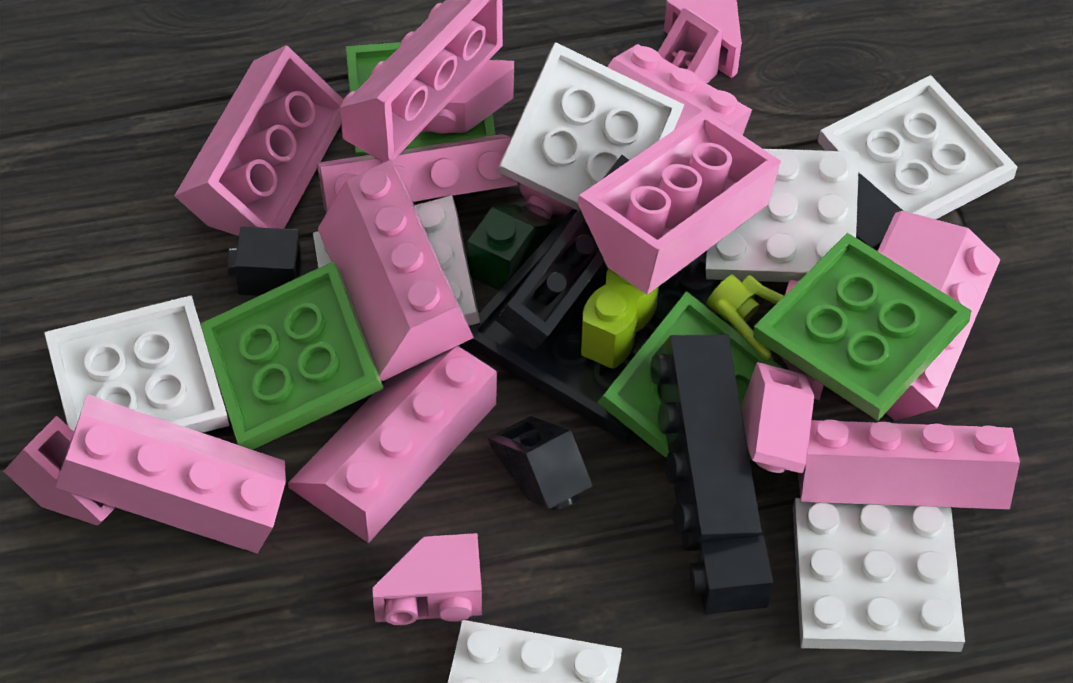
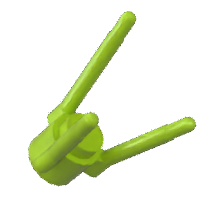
M731 274L718 285L708 298L706 304L730 324L734 330L741 334L762 358H771L773 360L770 350L753 338L754 331L746 322L759 308L760 304L754 300L756 295L774 304H777L784 296L763 286L751 275H748L741 282Z

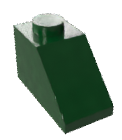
M517 204L492 207L467 241V260L471 278L496 290H500L557 227V223Z

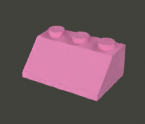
M637 44L614 57L608 65V68L684 104L674 130L704 110L743 135L752 109L739 103L732 94L717 90L701 81L694 72L679 68L663 59L656 50Z

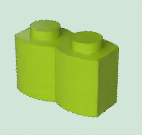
M608 268L606 284L590 296L584 307L581 355L612 369L622 364L634 347L636 332L642 329L655 313L659 286L646 295Z

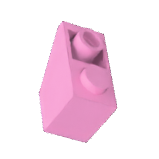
M759 362L756 363L741 404V412L747 447L752 461H755L763 469L775 473H782L785 469L798 473H803L814 403V394L805 374Z
M477 533L423 537L373 587L375 622L407 625L418 619L433 618L458 622L466 620L470 616L482 615V586Z

